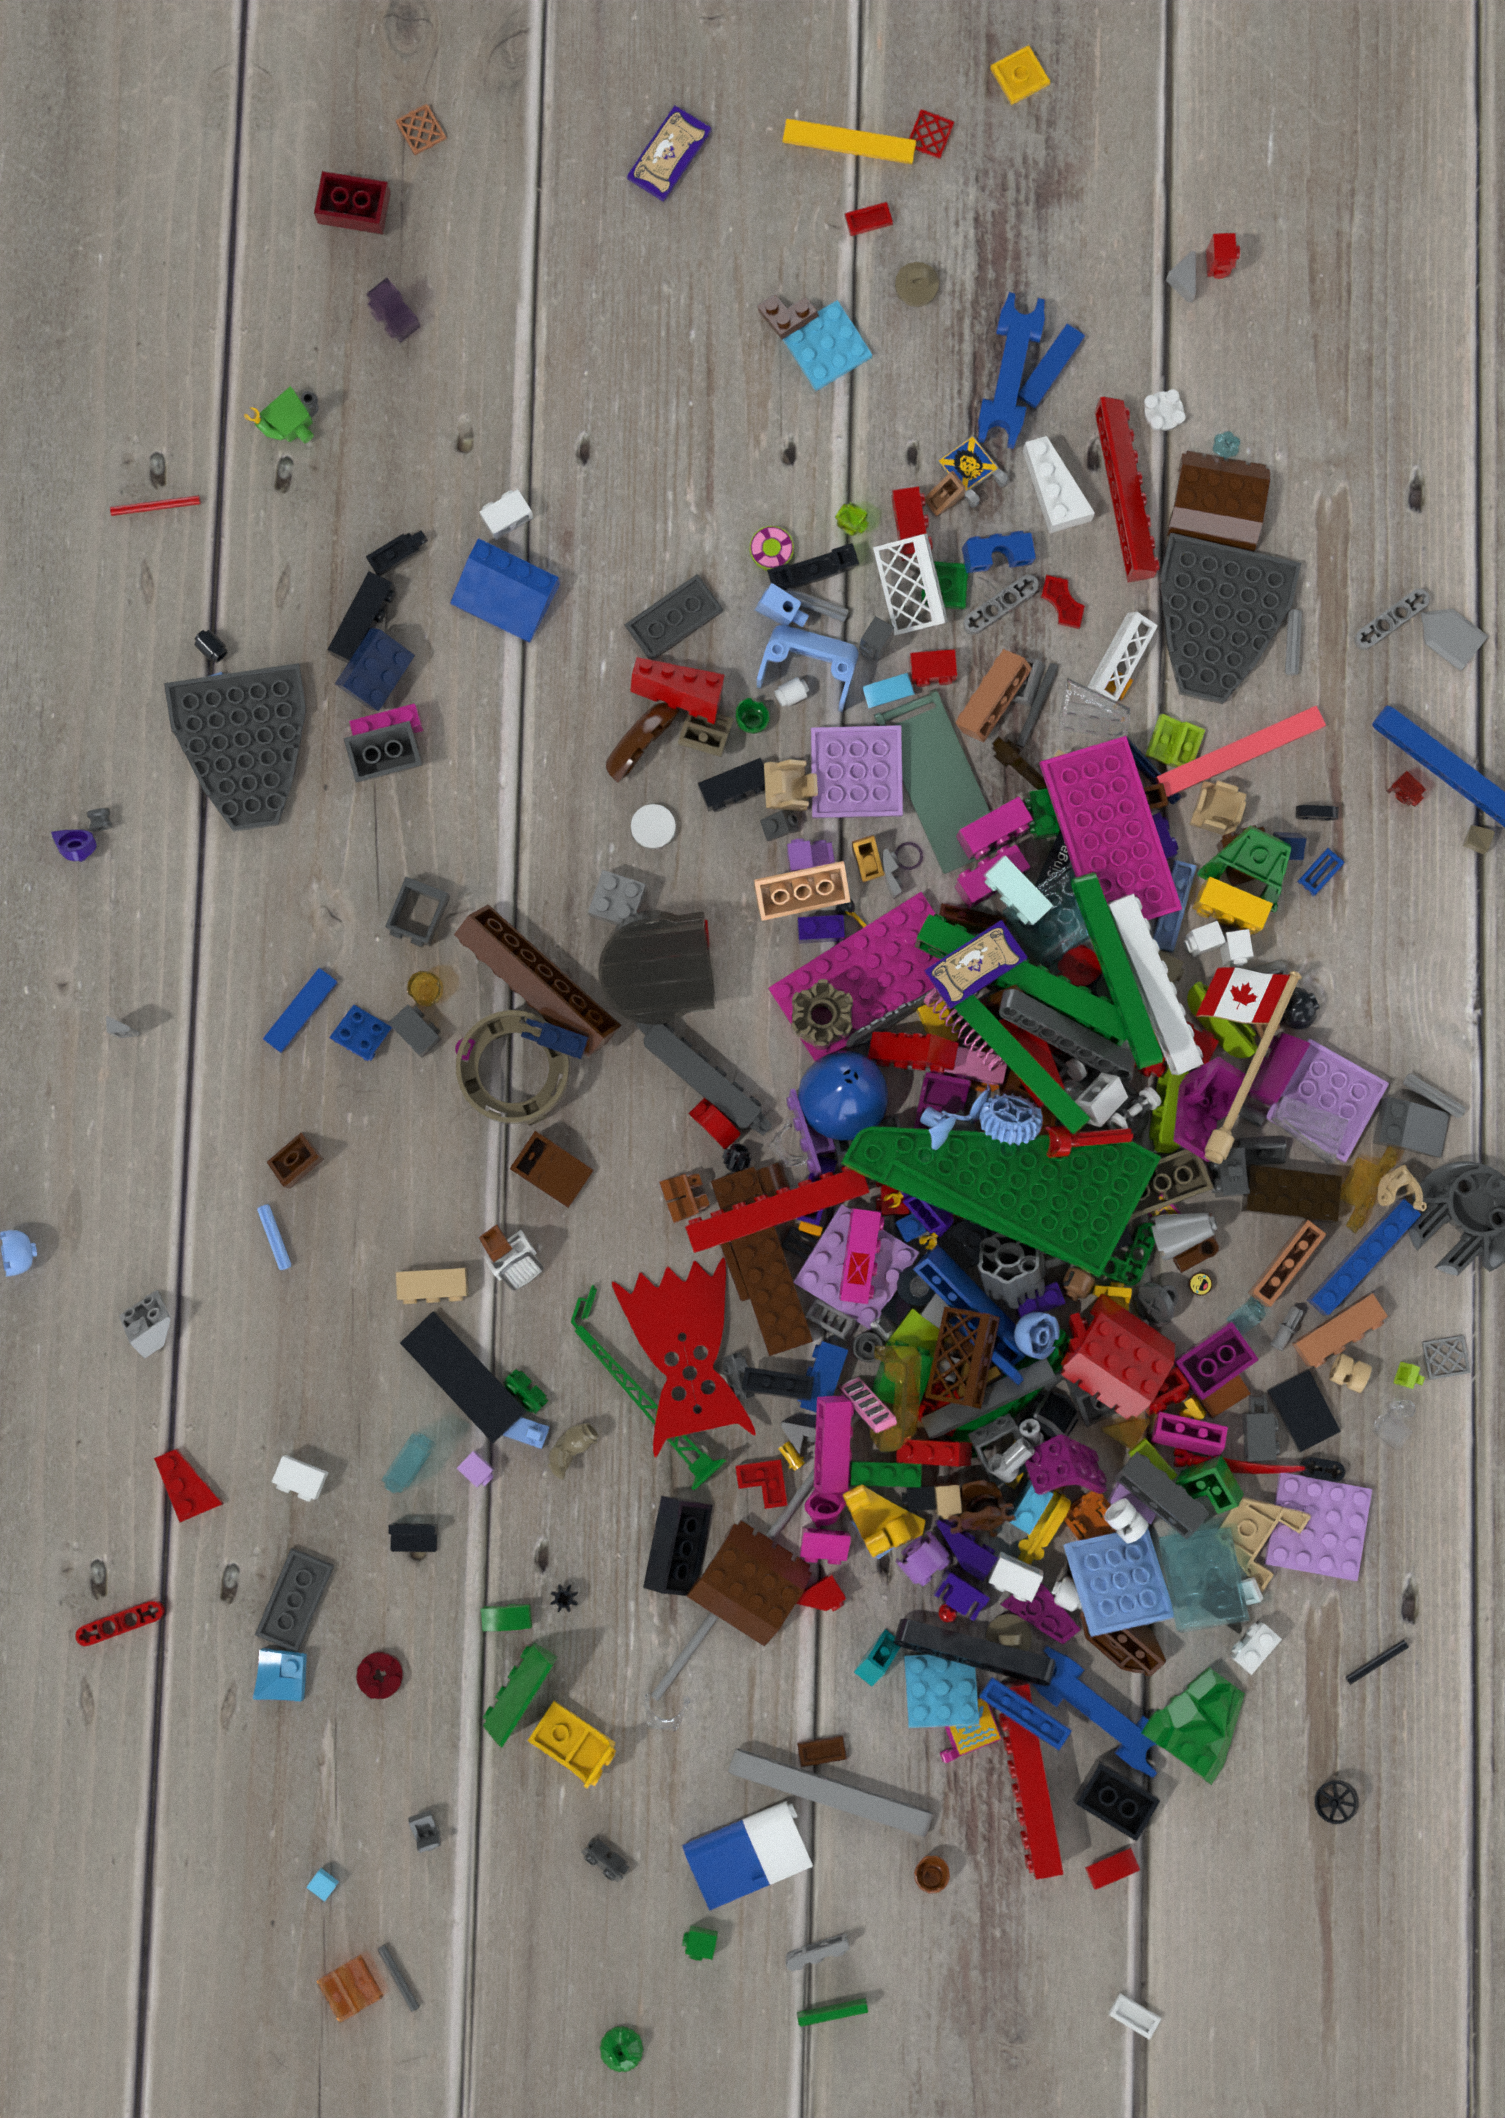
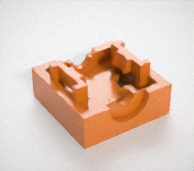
M1091 1490L1070 1505V1509L1063 1520L1078 1541L1116 1532L1104 1519V1515L1111 1505L1103 1494H1098ZM1098 1509V1511H1100L1103 1516L1100 1517L1099 1513L1095 1510ZM1073 1524H1075V1525L1077 1526V1528H1078V1529L1080 1530V1532L1083 1534V1537H1082L1081 1534L1078 1532V1530L1074 1527Z

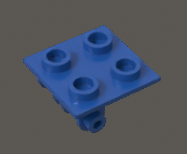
M353 1005L329 1038L347 1050L352 1051V1053L364 1058L365 1061H372L376 1054L374 1052L391 1031L392 1027Z

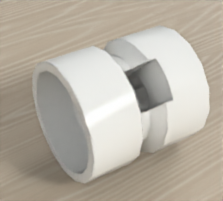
M1126 1498L1113 1503L1104 1515L1107 1523L1117 1531V1534L1126 1543L1138 1540L1148 1528V1522L1140 1513L1136 1512V1508Z

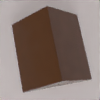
M300 1133L269 1159L267 1164L282 1186L290 1189L321 1163L324 1158L309 1140Z

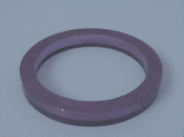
M913 842L902 843L895 851L897 858L898 852L903 846L911 845L919 851L920 859L912 867L903 866L900 862L898 866L904 870L916 869L923 859L921 848Z

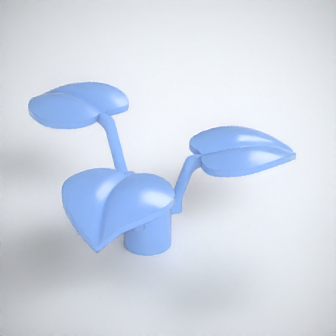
M987 1084V1089L976 1099L970 1114L967 1116L947 1113L944 1110L940 1113L930 1106L923 1112L920 1122L931 1128L929 1132L932 1138V1149L937 1150L942 1146L956 1119L970 1121L972 1124L980 1119L981 1109L988 1098L991 1097L990 1085Z

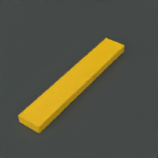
M787 118L783 135V143L906 164L913 163L916 140Z

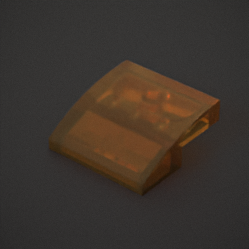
M361 1954L316 1981L339 2023L356 2015L362 2009L379 2001L384 1996Z

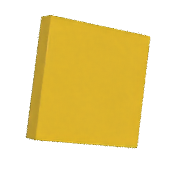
M1029 45L990 66L992 73L1011 105L1049 86L1051 82Z

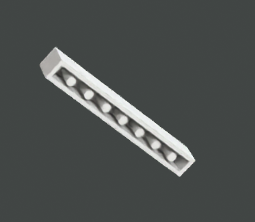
M1129 894L1107 903L1148 1017L1171 1074L1180 1075L1202 1065V1051L1198 1045H1195L1193 1040L1194 1031L1186 1023L1184 1018L1186 1015L1185 1009L1177 1001L1175 996L1177 994L1176 987L1168 979V968L1159 957V946L1154 939L1152 940L1149 932L1151 927L1148 920L1143 918L1140 900L1134 894Z

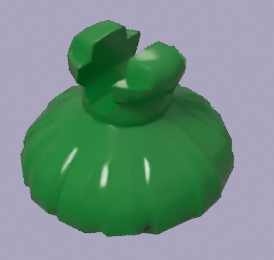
M617 2026L607 2031L604 2037H602L599 2047L603 2063L611 2070L619 2073L628 2072L638 2066L644 2051L640 2036L632 2028L629 2029L625 2026Z

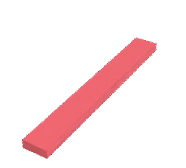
M1316 705L1163 773L1155 779L1158 784H1164L1166 796L1169 797L1322 729L1326 724Z

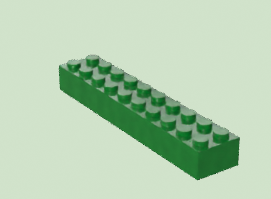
M928 914L916 938L915 947L941 960L978 936V934L973 936L967 933V929L961 925L955 924L953 926L946 922L947 919L938 914H934V916ZM1028 959L990 983V985L1000 990L1017 985L1029 997L1120 1047L1126 1040V1035L1112 1000L1104 996L1098 998L1091 994L1092 991L1081 985L1076 987L1070 984L1071 981L1061 975L1056 977L1050 974V970L1041 965L1036 967L1030 964Z

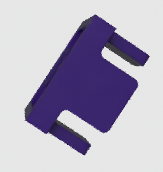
M946 1569L933 1595L939 1598L948 1583L951 1584L944 1594L943 1600L948 1606L962 1615H966L974 1601H977L968 1616L972 1621H975L983 1606H986L990 1598Z

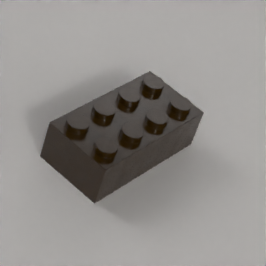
M1256 1165L1246 1166L1250 1194L1243 1195L1241 1212L1329 1223L1338 1222L1342 1176Z

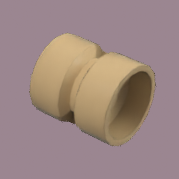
M1340 1353L1332 1365L1329 1380L1339 1385L1346 1383L1348 1389L1361 1393L1369 1380L1372 1367L1361 1361L1355 1363L1352 1357Z

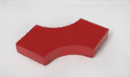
M1046 575L1041 598L1049 601L1054 606L1058 615L1059 625L1080 629L1085 606L1072 598L1068 590L1067 579Z

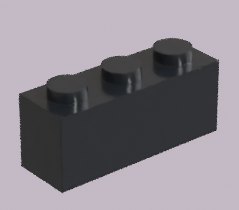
M761 758L698 783L699 791L708 812L712 810L719 812L724 810L729 803L734 802L738 804L747 800V796L755 793L757 796L765 793L764 765Z

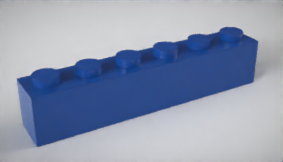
M1405 1199L1397 1200L1306 1300L1323 1316L1330 1315L1419 1218L1421 1213L1414 1209Z
M938 1244L920 1259L913 1270L949 1307L978 1313H988L1000 1317L994 1350L1013 1366L1026 1356L1017 1347L1015 1342L1016 1325ZM974 1317L967 1322L972 1331L978 1328L980 1318Z

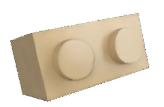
M933 1484L936 1501L935 1512L941 1515L943 1519H948V1517L957 1516L956 1514L962 1513L959 1484Z

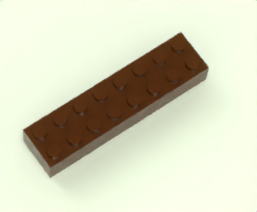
M489 904L468 915L455 932L454 936L459 939L463 946L468 947L479 961L489 966L497 977L502 978L509 985L512 991L522 996L530 1007L536 1009L543 1016L545 1021L589 1037L584 1051L587 1057H590L605 1046L622 1026Z
M755 1167L711 1181L720 1210L723 1209L724 1213L733 1210L732 1206L745 1201L746 1205L755 1203L754 1198L764 1195ZM773 1226L732 1240L731 1244L769 1356L813 1342L775 1227Z

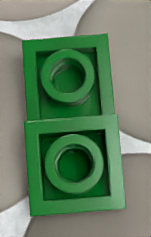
M530 1604L482 1607V1631H513L532 1628Z

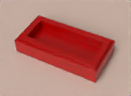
M887 202L850 211L844 215L850 237L893 225Z

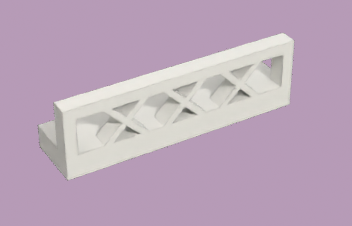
M1137 611L1127 613L1086 691L1092 695L1100 694L1110 702L1116 703L1158 625ZM1140 622L1149 627L1146 635L1143 637H1139L1137 629ZM1135 641L1137 652L1135 655L1129 656L1127 646L1130 642ZM1125 661L1127 670L1124 675L1118 676L1117 665L1119 662ZM1112 680L1115 681L1116 686L1113 695L1104 690L1107 683Z

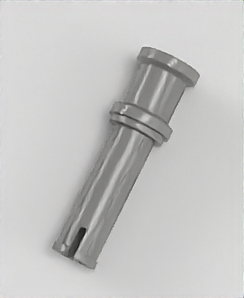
M1027 1419L1020 1424L1019 1431L1033 1448L1044 1443V1437L1040 1432L1038 1421Z

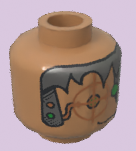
M1078 1266L1071 1267L1067 1270L1061 1282V1287L1066 1292L1065 1296L1073 1301H1077L1078 1298L1086 1299L1093 1288L1095 1279L1091 1273Z

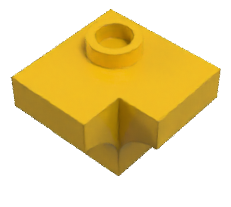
M1112 1282L1110 1286H1093L1092 1295L1099 1298L1100 1294H1104L1129 1311L1132 1288H1124V1283Z

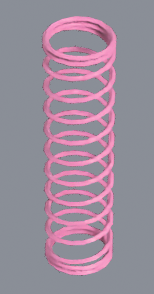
M936 988L931 990L924 999L927 1007L934 1006L933 1013H940L939 1019H946L945 1025L952 1026L953 1033L959 1032V1039L965 1038L964 1045H971V1052L978 1051L977 1058H984L983 1064L988 1065L990 1071L998 1068L1004 1062L999 1055L992 1061L985 1063L988 1055L994 1051L992 1048L987 1054L979 1057L982 1048L988 1044L986 1041L980 1048L972 1050L974 1044L982 1038L980 1035L973 1042L966 1043L968 1037L975 1032L974 1029L966 1036L960 1037L962 1030L969 1025L968 1022L959 1030L954 1031L955 1025L963 1019L961 1015L952 1024H947L949 1018L957 1012L956 1009L944 1018H941V1015L948 1008L947 1005L942 1010L935 1012L936 1006L943 999L942 997L939 998L940 994ZM939 998V1000H938L935 1004L930 1005L931 1003H933L935 1000H937V999Z

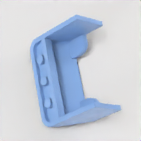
M787 625L777 626L773 630L765 649L757 676V688L761 689L769 661L781 662L786 659L789 651L832 663V676L839 681L845 682L838 711L843 712L859 656L856 646Z

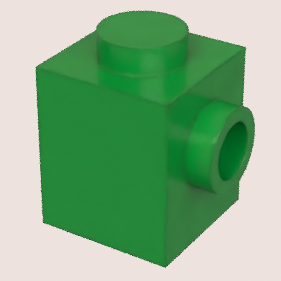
M690 1925L689 1932L684 1931L682 1946L686 1947L685 1954L689 1955L690 1959L702 1961L703 1958L713 1960L718 1931Z

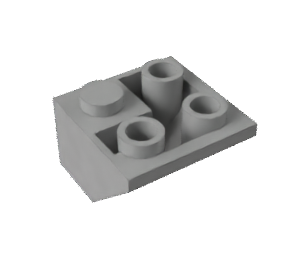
M156 1290L119 1315L129 1343L144 1359L164 1346L171 1320L161 1294Z

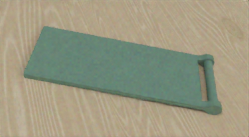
M933 689L929 691V694L882 714L880 712L874 714V719L878 726H886V721L931 702L935 705V708L893 726L901 725L902 781L940 868L946 874L977 861L975 857L970 860L968 859L956 835L960 829L985 816L990 811L947 716L938 691ZM1005 845L1001 846L998 849H996L995 846L991 847L988 854L984 857L997 852Z

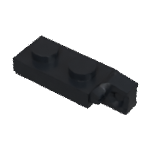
M422 530L412 536L410 533L405 535L403 533L367 555L366 558L376 575L381 576L416 555L420 551L419 547L428 540Z

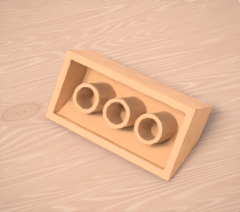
M844 861L754 880L757 906L762 921L850 902Z

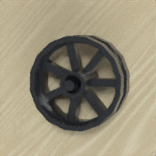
M1332 1780L1323 1784L1317 1790L1314 1797L1318 1815L1324 1821L1331 1824H1342L1351 1820L1357 1814L1359 1808V1797L1356 1790L1343 1780ZM1331 1784L1333 1786L1334 1797L1326 1791H1324V1789ZM1337 1784L1347 1788L1342 1795H1338ZM1349 1792L1352 1794L1354 1803L1344 1800V1797ZM1321 1794L1329 1799L1328 1803L1320 1805ZM1343 1805L1354 1807L1349 1816L1343 1809ZM1329 1806L1332 1808L1330 1817L1323 1812L1322 1808ZM1337 1809H1339L1344 1819H1334Z

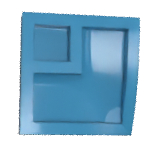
M262 1648L259 1652L258 1672L253 1699L302 1702L305 1699L307 1654Z

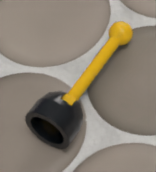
M851 898L850 902L839 904L835 908L843 916L851 915L863 928L867 926L854 912L855 904Z

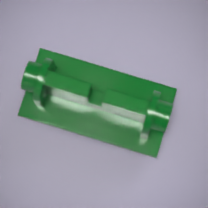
M515 1369L503 1382L505 1388L522 1401L523 1407L535 1415L549 1401L546 1398L547 1395L537 1385L531 1390L527 1388L532 1383V1380L522 1370L518 1371Z

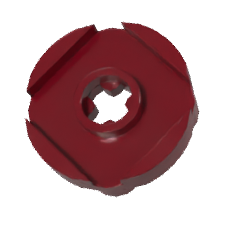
M383 1651L373 1652L367 1655L357 1667V1684L368 1698L386 1699L395 1694L401 1686L404 1670L401 1662L394 1655ZM376 1669L386 1672V1675L383 1677L384 1681L380 1682L379 1679L374 1678Z

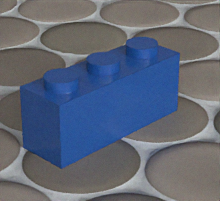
M821 1341L820 1345H815L812 1357L816 1359L813 1367L808 1366L805 1375L814 1377L811 1401L797 1399V1401L801 1402V1408L817 1412V1397L834 1395L848 1353L847 1349Z

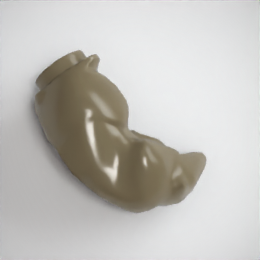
M590 1423L570 1427L559 1437L554 1447L550 1450L548 1454L550 1462L548 1467L557 1478L561 1480L565 1478L566 1470L569 1468L573 1456L588 1450L592 1443H597L598 1433Z

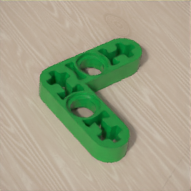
M1148 1222L1138 1224L1132 1236L1134 1244L1128 1246L1123 1261L1110 1256L1109 1260L1114 1262L1115 1269L1112 1273H1107L1104 1269L1101 1275L1119 1283H1124V1285L1134 1286L1138 1284L1155 1244L1152 1231L1154 1224ZM1148 1228L1151 1235L1144 1238L1145 1234L1142 1233V1229ZM1137 1241H1143L1144 1243H1147V1246L1143 1244H1137ZM1140 1247L1144 1254L1142 1259L1137 1261L1133 1257V1251ZM1129 1262L1139 1264V1267H1133V1265H1129ZM1132 1270V1274L1135 1275L1134 1279L1128 1280L1125 1274Z

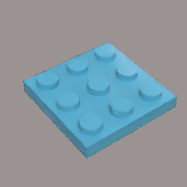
M838 300L818 311L819 317L783 339L815 391H818L872 358V353Z
M931 1655L904 1656L908 1728L979 1725L975 1667Z

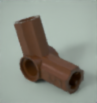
M1216 1235L1172 1258L1180 1273L1217 1254L1219 1246L1216 1241ZM1203 1242L1211 1244L1212 1250L1209 1254L1203 1253L1201 1249Z

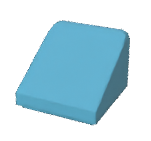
M320 1868L306 1888L325 1902L339 1881Z

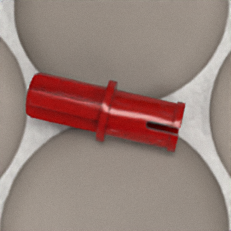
M945 1603L940 1605L938 1614L944 1622H952L957 1616V1611Z

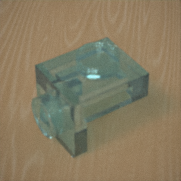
M1250 1297L1241 1307L1231 1313L1226 1320L1232 1322L1240 1334L1244 1335L1260 1323L1266 1313L1261 1303Z

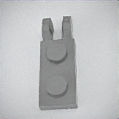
M844 1933L803 1946L792 1952L790 1951L785 1957L787 1969L789 1971H798L806 1963L816 1964L831 1955L833 1957L844 1955L847 1950H850L847 1935Z

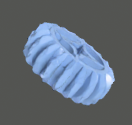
M1005 1093L1001 1097L995 1095L994 1098H988L981 1109V1129L985 1130V1135H991L992 1140L998 1139L1000 1143L1008 1142L1009 1145L1011 1143L1020 1145L1023 1142L1028 1144L1029 1140H1034L1041 1131L1043 1122L1041 1109L1037 1108L1036 1103H1030L1029 1098L1023 1099L1022 1095L1019 1097L1014 1096L1013 1093L1011 1096H1007Z

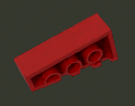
M873 1032L868 1058L876 1061V1065L889 1068L890 1064H894V1067L899 1069H907L908 1066H912V1069L918 1071H926V1068H930L932 1072L944 1073V1069L954 1070L959 1043L934 1034L922 1035L920 1033H913L911 1035L907 1033Z

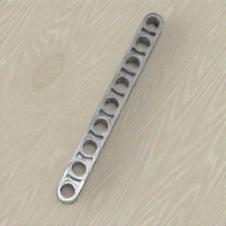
M738 1748L734 1751L728 1770L729 1773L923 1837L927 1836L933 1813L926 1809Z

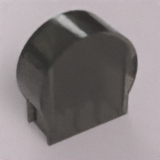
M662 910L642 911L625 918L612 930L600 956L598 973L602 991L616 1011L632 1021L657 1025L672 1022L689 1012L715 1009L716 995L704 911L679 915Z

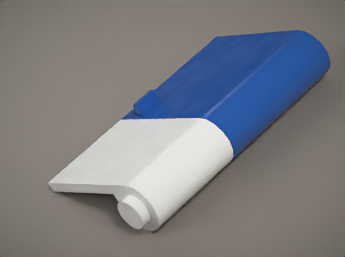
M784 1801L682 1845L686 1859L709 1911L813 1867L794 1821L797 1814L793 1804L788 1805L787 1801Z

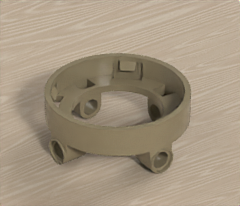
M506 1010L496 1012L478 1021L463 1038L456 1058L457 1081L465 1100L485 1117L505 1124L527 1123L528 1126L546 1119V1114L562 1098L570 1076V1055L542 1046L548 1057L549 1074L541 1091L533 1098L520 1103H507L494 1098L486 1091L479 1076V1061L484 1049L493 1040L510 1033L522 1034L523 1031L540 1037L541 1031L539 1029L520 1023L522 1016L525 1017V1021L529 1018L541 1023H548L541 1017L525 1011ZM469 1039H472L477 1042L471 1050L469 1061L467 1063L465 1061H462L461 1059L462 1055L467 1056L468 1050L471 1046V1044L468 1043ZM559 1074H563V1078L559 1080L557 1085ZM556 1085H557V1088H556V1091H557V1092H556V1094H555L554 1096H552L551 1094L553 1093V1091H554V1089H555V1087H556ZM486 1106H489L490 1108L496 1111L508 1113L507 1117H501L500 1113L494 1112L490 1109L487 1112L485 1111Z

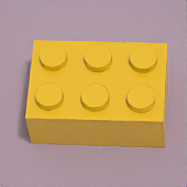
M1209 877L1202 884L1192 909L1196 910V914L1201 917L1209 918L1210 916L1217 919L1218 923L1222 926L1230 927L1231 925L1238 928V931L1249 929L1251 936V934L1255 935L1263 929L1273 903Z

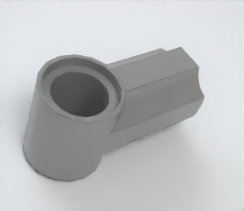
M1018 1439L1002 1455L995 1454L988 1462L987 1469L999 1479L1010 1483L1017 1477L1019 1467L1035 1453L1034 1448L1026 1439Z

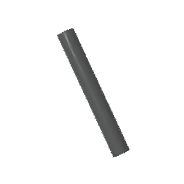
M385 1944L380 1946L377 1950L411 2012L417 2010L420 2006Z

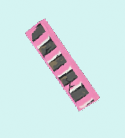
M859 1377L838 1385L839 1392L852 1401L854 1409L876 1433L897 1424L895 1416Z

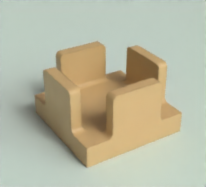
M789 759L779 763H764L766 808L801 812L807 810V806H809L807 799L818 795L817 774L805 775L806 761Z
M1203 781L1189 825L1220 835L1235 832L1237 825L1241 822L1246 806L1245 799L1247 794L1238 792L1239 787L1217 781L1215 784Z

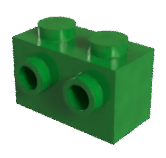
M1048 789L1029 791L1027 798L1024 799V803L1033 819L1029 824L1030 834H1033L1034 840L1057 837L1059 834L1058 820Z

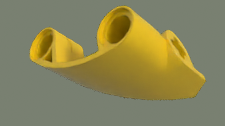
M861 1484L842 1494L872 1558L923 1535L925 1519L888 1501Z

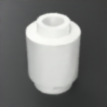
M796 677L778 686L774 693L781 707L786 705L789 707L806 698V692L809 691V688L804 679L799 680Z

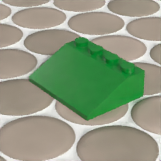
M535 1642L532 1647L528 1645L525 1647L520 1656L523 1661L519 1668L514 1665L507 1677L511 1681L507 1687L501 1686L495 1696L498 1699L495 1707L489 1706L482 1717L486 1720L483 1727L501 1748H503L558 1658Z

